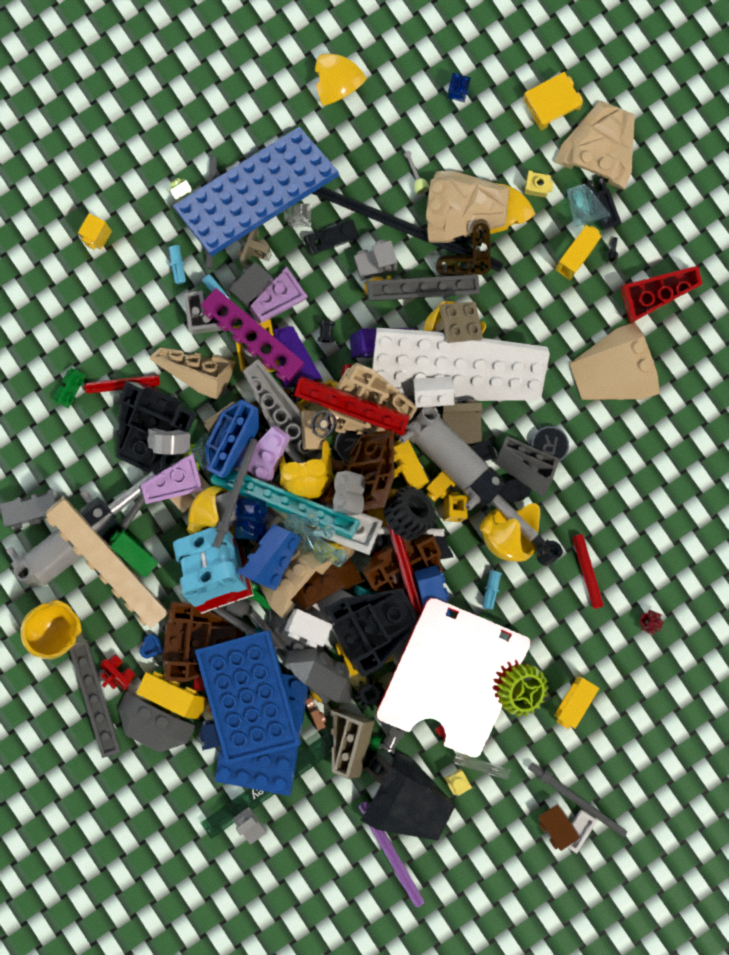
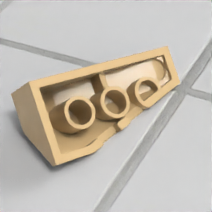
M161 347L150 356L151 361L197 392L215 399L226 390L236 365L235 361L221 356L212 355V358L201 357V353L187 355L181 350Z

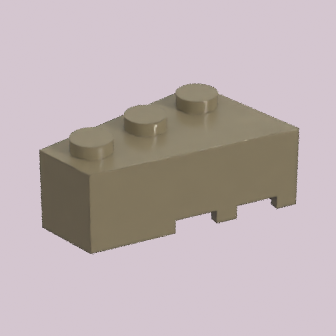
M344 708L331 710V716H333L331 735H333L334 747H332V773L346 779L360 777L375 721Z

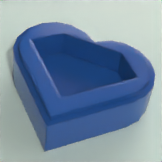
M149 634L144 638V645L140 648V654L143 658L148 659L163 653V647L157 635Z

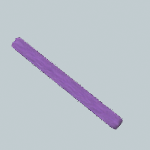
M367 801L359 805L362 814L369 804ZM369 826L416 908L422 906L424 900L385 831L376 830Z

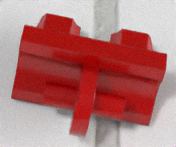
M117 655L108 660L105 659L100 666L105 671L100 675L105 680L102 686L106 688L110 685L115 689L119 685L125 691L129 687L135 673L130 668H127L121 674L117 668L122 664V660Z

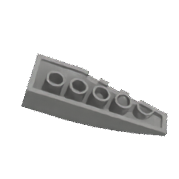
M257 359L243 373L270 428L277 426L290 436L284 452L293 462L297 463L321 459L322 450H303L301 411Z

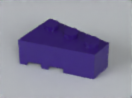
M294 327L274 329L276 339L305 364L303 369L290 383L287 380L284 381L285 388L296 387L301 376L316 382H323L320 373ZM280 357V364L281 366H284L286 364V359Z
M377 328L360 329L349 336L351 358H372L374 356ZM387 328V329L416 330L415 328Z

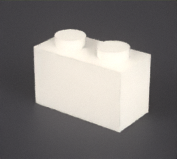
M452 376L413 379L416 408L454 405Z
M293 609L284 631L289 633V637L298 641L302 638L306 640V645L317 648V646L324 647L333 625L299 609Z

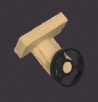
M304 410L301 412L303 450H322L323 439L331 436L336 429L337 421L333 413L326 410ZM322 413H327L326 416L322 418Z

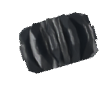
M366 678L367 685L359 681L362 689L354 688L355 691L360 692V694L354 695V699L361 698L357 705L365 703L363 710H366L368 704H370L371 711H374L373 704L375 703L378 707L380 704L378 699H382L380 694H384L386 691H379L383 683L375 686L376 678L373 679L372 684H370L369 678ZM373 689V694L376 693L375 697L367 699V695H364L365 691Z

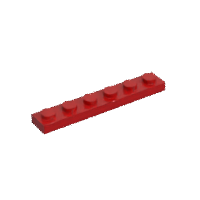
M302 376L298 380L294 395L296 397L383 429H392L394 433L404 435L410 418L409 415Z

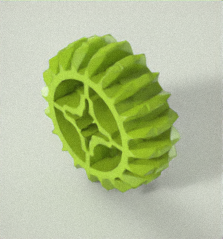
M518 664L517 668L512 666V671H506L507 676L501 677L503 682L497 684L501 689L497 691L500 696L498 700L502 707L510 714H515L519 717L521 715L528 716V713L534 714V709H540L539 704L545 703L543 698L548 696L545 692L549 689L548 685H546L548 681L544 677L543 672L535 666L529 664ZM532 677L531 680H523L524 678ZM516 700H523L522 702L514 703Z

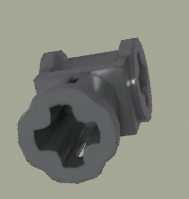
M391 725L387 736L383 742H380L379 746L394 754L397 743L407 731Z

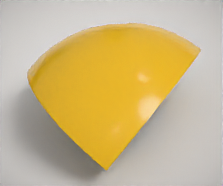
M320 54L317 58L315 72L319 75V82L316 84L323 106L348 96L367 79L354 62L343 56Z
M499 184L508 187L510 190L506 225L491 229L490 234L505 231L514 224H522L535 215L534 209L527 198L518 190L508 185Z

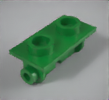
M72 367L70 370H67L61 381L66 386L59 385L56 393L53 395L55 397L53 401L69 408L86 375Z

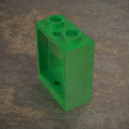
M123 528L120 531L116 530L109 537L110 548L145 578L158 565L157 558Z

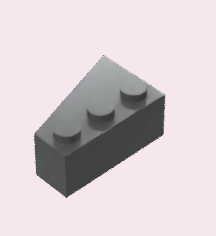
M506 436L495 464L544 497L552 483L559 458Z
M51 489L47 490L45 494H33L28 498H19L0 504L4 527H11V530L23 528L22 524L30 523V526L41 524V520L47 518L45 511L61 499L60 492Z

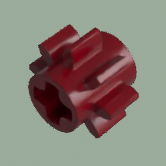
M652 610L645 614L642 613L639 621L642 626L641 631L654 635L655 631L661 632L664 624L661 619L662 614Z

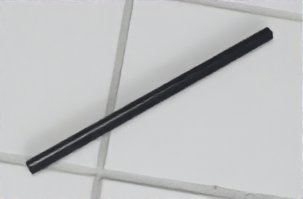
M321 187L312 193L429 243L428 231L419 226L325 187ZM454 241L430 243L457 255H473V249ZM491 257L490 269L500 272L504 263Z

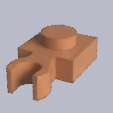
M312 697L307 698L306 707L309 711L308 713L315 729L319 731L325 728V716L322 711H318Z

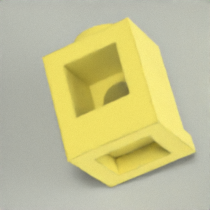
M529 171L524 194L546 198L548 192H552L554 181H550L551 175ZM537 181L543 182V185L539 186L537 184Z
M461 768L444 778L454 795L458 794L459 796L472 788Z

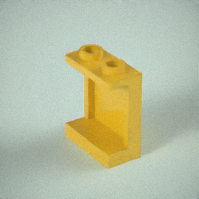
M565 72L524 93L523 100L540 130L547 128L549 123L574 110L578 111L582 107V96L579 92L576 93L571 77H567Z

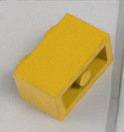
M89 213L78 234L81 236V241L85 243V246L92 250H95V248L102 250L112 230L105 221Z

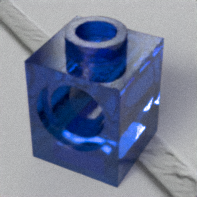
M453 73L447 98L465 103L471 77Z

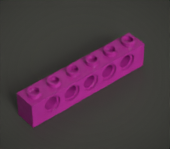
M217 288L201 304L203 308L202 313L210 320L214 318L218 321L217 326L224 332L227 330L233 334L231 338L239 345L241 343L245 344L248 347L246 350L253 357L258 355L262 359L261 363L267 369L272 367L277 372L275 375L281 381L287 380L290 383L305 366L301 359ZM226 308L228 312L225 316H219V309ZM236 320L242 322V326L238 329L232 327L233 322ZM249 333H256L257 338L254 341H248L247 335ZM265 345L272 347L268 354L261 352L262 347ZM283 357L286 359V364L278 366L276 365V360Z

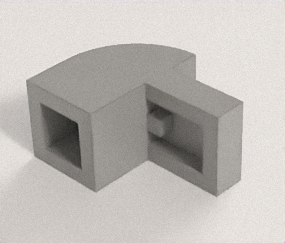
M156 428L148 429V448L153 449V453L182 454L190 452V433L181 430L166 432Z
M250 807L232 819L237 825L236 830L239 835L243 834L250 845L267 833L266 827Z

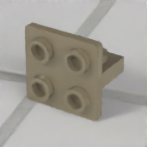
M258 228L245 236L247 240L245 247L242 246L240 248L238 257H240L242 268L248 265L251 255L268 262L270 261L272 256L270 247L267 246V242L258 239Z
M476 302L442 304L440 306L442 319L434 327L435 332L445 333L447 343L483 339Z

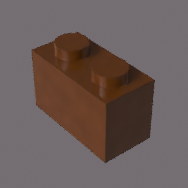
M560 804L555 805L538 817L540 819V822H538L544 833L548 831L551 836L549 841L555 850L559 848L560 851H563L581 839V836Z

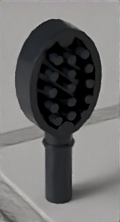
M518 479L507 481L499 495L506 501L519 502L531 494V488Z

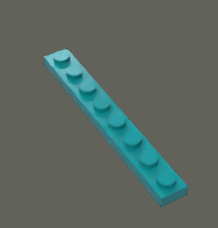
M234 470L224 478L213 474L211 483L232 491L238 471ZM245 475L239 495L351 540L360 526V520Z

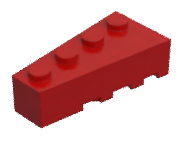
M694 266L620 286L628 322H635L702 285L699 267Z

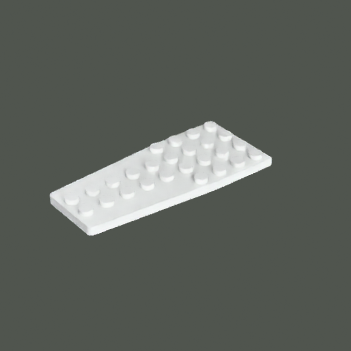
M377 328L372 369L406 397L414 396L413 379L452 376L455 400L457 401L539 400L542 396L550 353L549 349L545 346L486 338L447 343L445 333Z

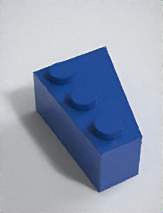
M273 524L259 542L261 546L258 550L248 556V563L243 569L239 568L236 573L276 591L301 537Z
M437 565L414 571L423 607L425 602L432 597L447 603L449 595L447 588L443 587V583H446L443 572H439ZM447 609L445 615L451 617L452 610Z

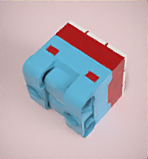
M217 526L173 542L175 558L181 565L183 577L180 578L183 597L201 614L254 596L250 579L236 573L239 568L243 569L247 564L243 546L228 530L227 535L223 538L221 547H213Z

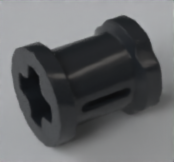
M319 321L320 337H318L317 341L322 343L335 342L333 338L335 322Z

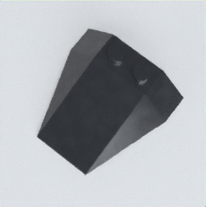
M126 381L119 398L120 416H118L119 433L117 434L116 458L150 473L159 465L158 462L161 461L163 454L153 453V449L148 448V429L156 428L166 432L174 430L189 432L197 413L184 401L157 388Z
M402 588L350 598L346 597L325 607L329 623L333 625L331 628L349 662L362 677L383 666L411 635L419 618Z
M396 751L390 762V765L397 770L394 780L389 783L387 788L382 785L379 786L360 821L376 830L438 841L456 805L415 760Z

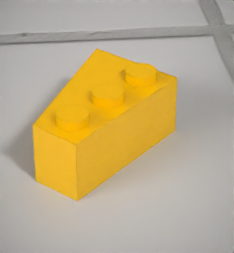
M154 671L153 674L145 673L136 693L185 718L198 720L201 719L209 701L208 697L196 693L195 689L180 686L181 683L178 681H165L164 675L157 671Z

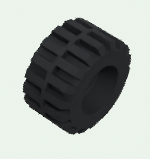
M413 486L401 488L387 499L385 507H383L386 523L389 524L390 529H393L396 535H400L403 539H417L433 527L436 522L433 503L426 494H423L420 489H416Z

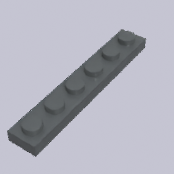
M478 275L366 282L368 301L480 294Z
M86 640L74 644L69 651L101 757L105 758L120 753L122 750L89 641Z

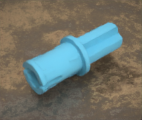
M170 246L168 250L174 281L176 284H182L186 282L183 268L185 263L182 261L180 246Z
M492 570L489 572L487 586L484 587L486 591L482 604L483 608L489 610L494 607L502 573Z

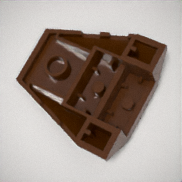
M392 429L361 435L349 454L351 458L347 465H342L340 471H350L364 475L363 510L385 507L394 479V431ZM334 480L329 487L325 502L333 505V498L336 492Z
M299 532L295 533L296 535L301 537V540H304L311 544L315 543L312 540L304 538L302 534H300ZM349 559L346 562L339 560L334 561L323 574L315 571L291 599L297 604L293 609H299L308 613L312 611L311 606L342 588H345L347 591L361 583L363 580L355 565Z
M422 534L415 540L403 539L414 578V571L437 565L439 572H442L441 550L433 534ZM392 543L375 552L363 572L375 591L383 592L402 588L409 599Z
M171 602L165 621L162 657L165 681L186 682L202 677L195 650L244 637L245 632L223 617L210 611L201 614L191 603Z

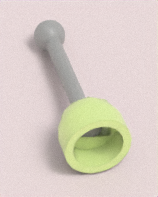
M405 151L404 156L408 159L416 178L414 190L417 195L423 194L429 190V184L425 179L419 177L411 158V152Z

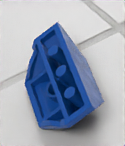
M240 400L238 403L222 411L206 444L207 470L224 478L241 465L250 438L255 439L259 431L257 407L244 400Z

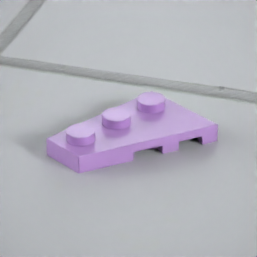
M286 266L272 284L252 303L249 309L258 323L261 324L305 301L308 296Z
M277 426L271 427L257 442L247 471L260 481L270 484L290 436Z
M194 453L189 454L141 484L146 504L203 491Z

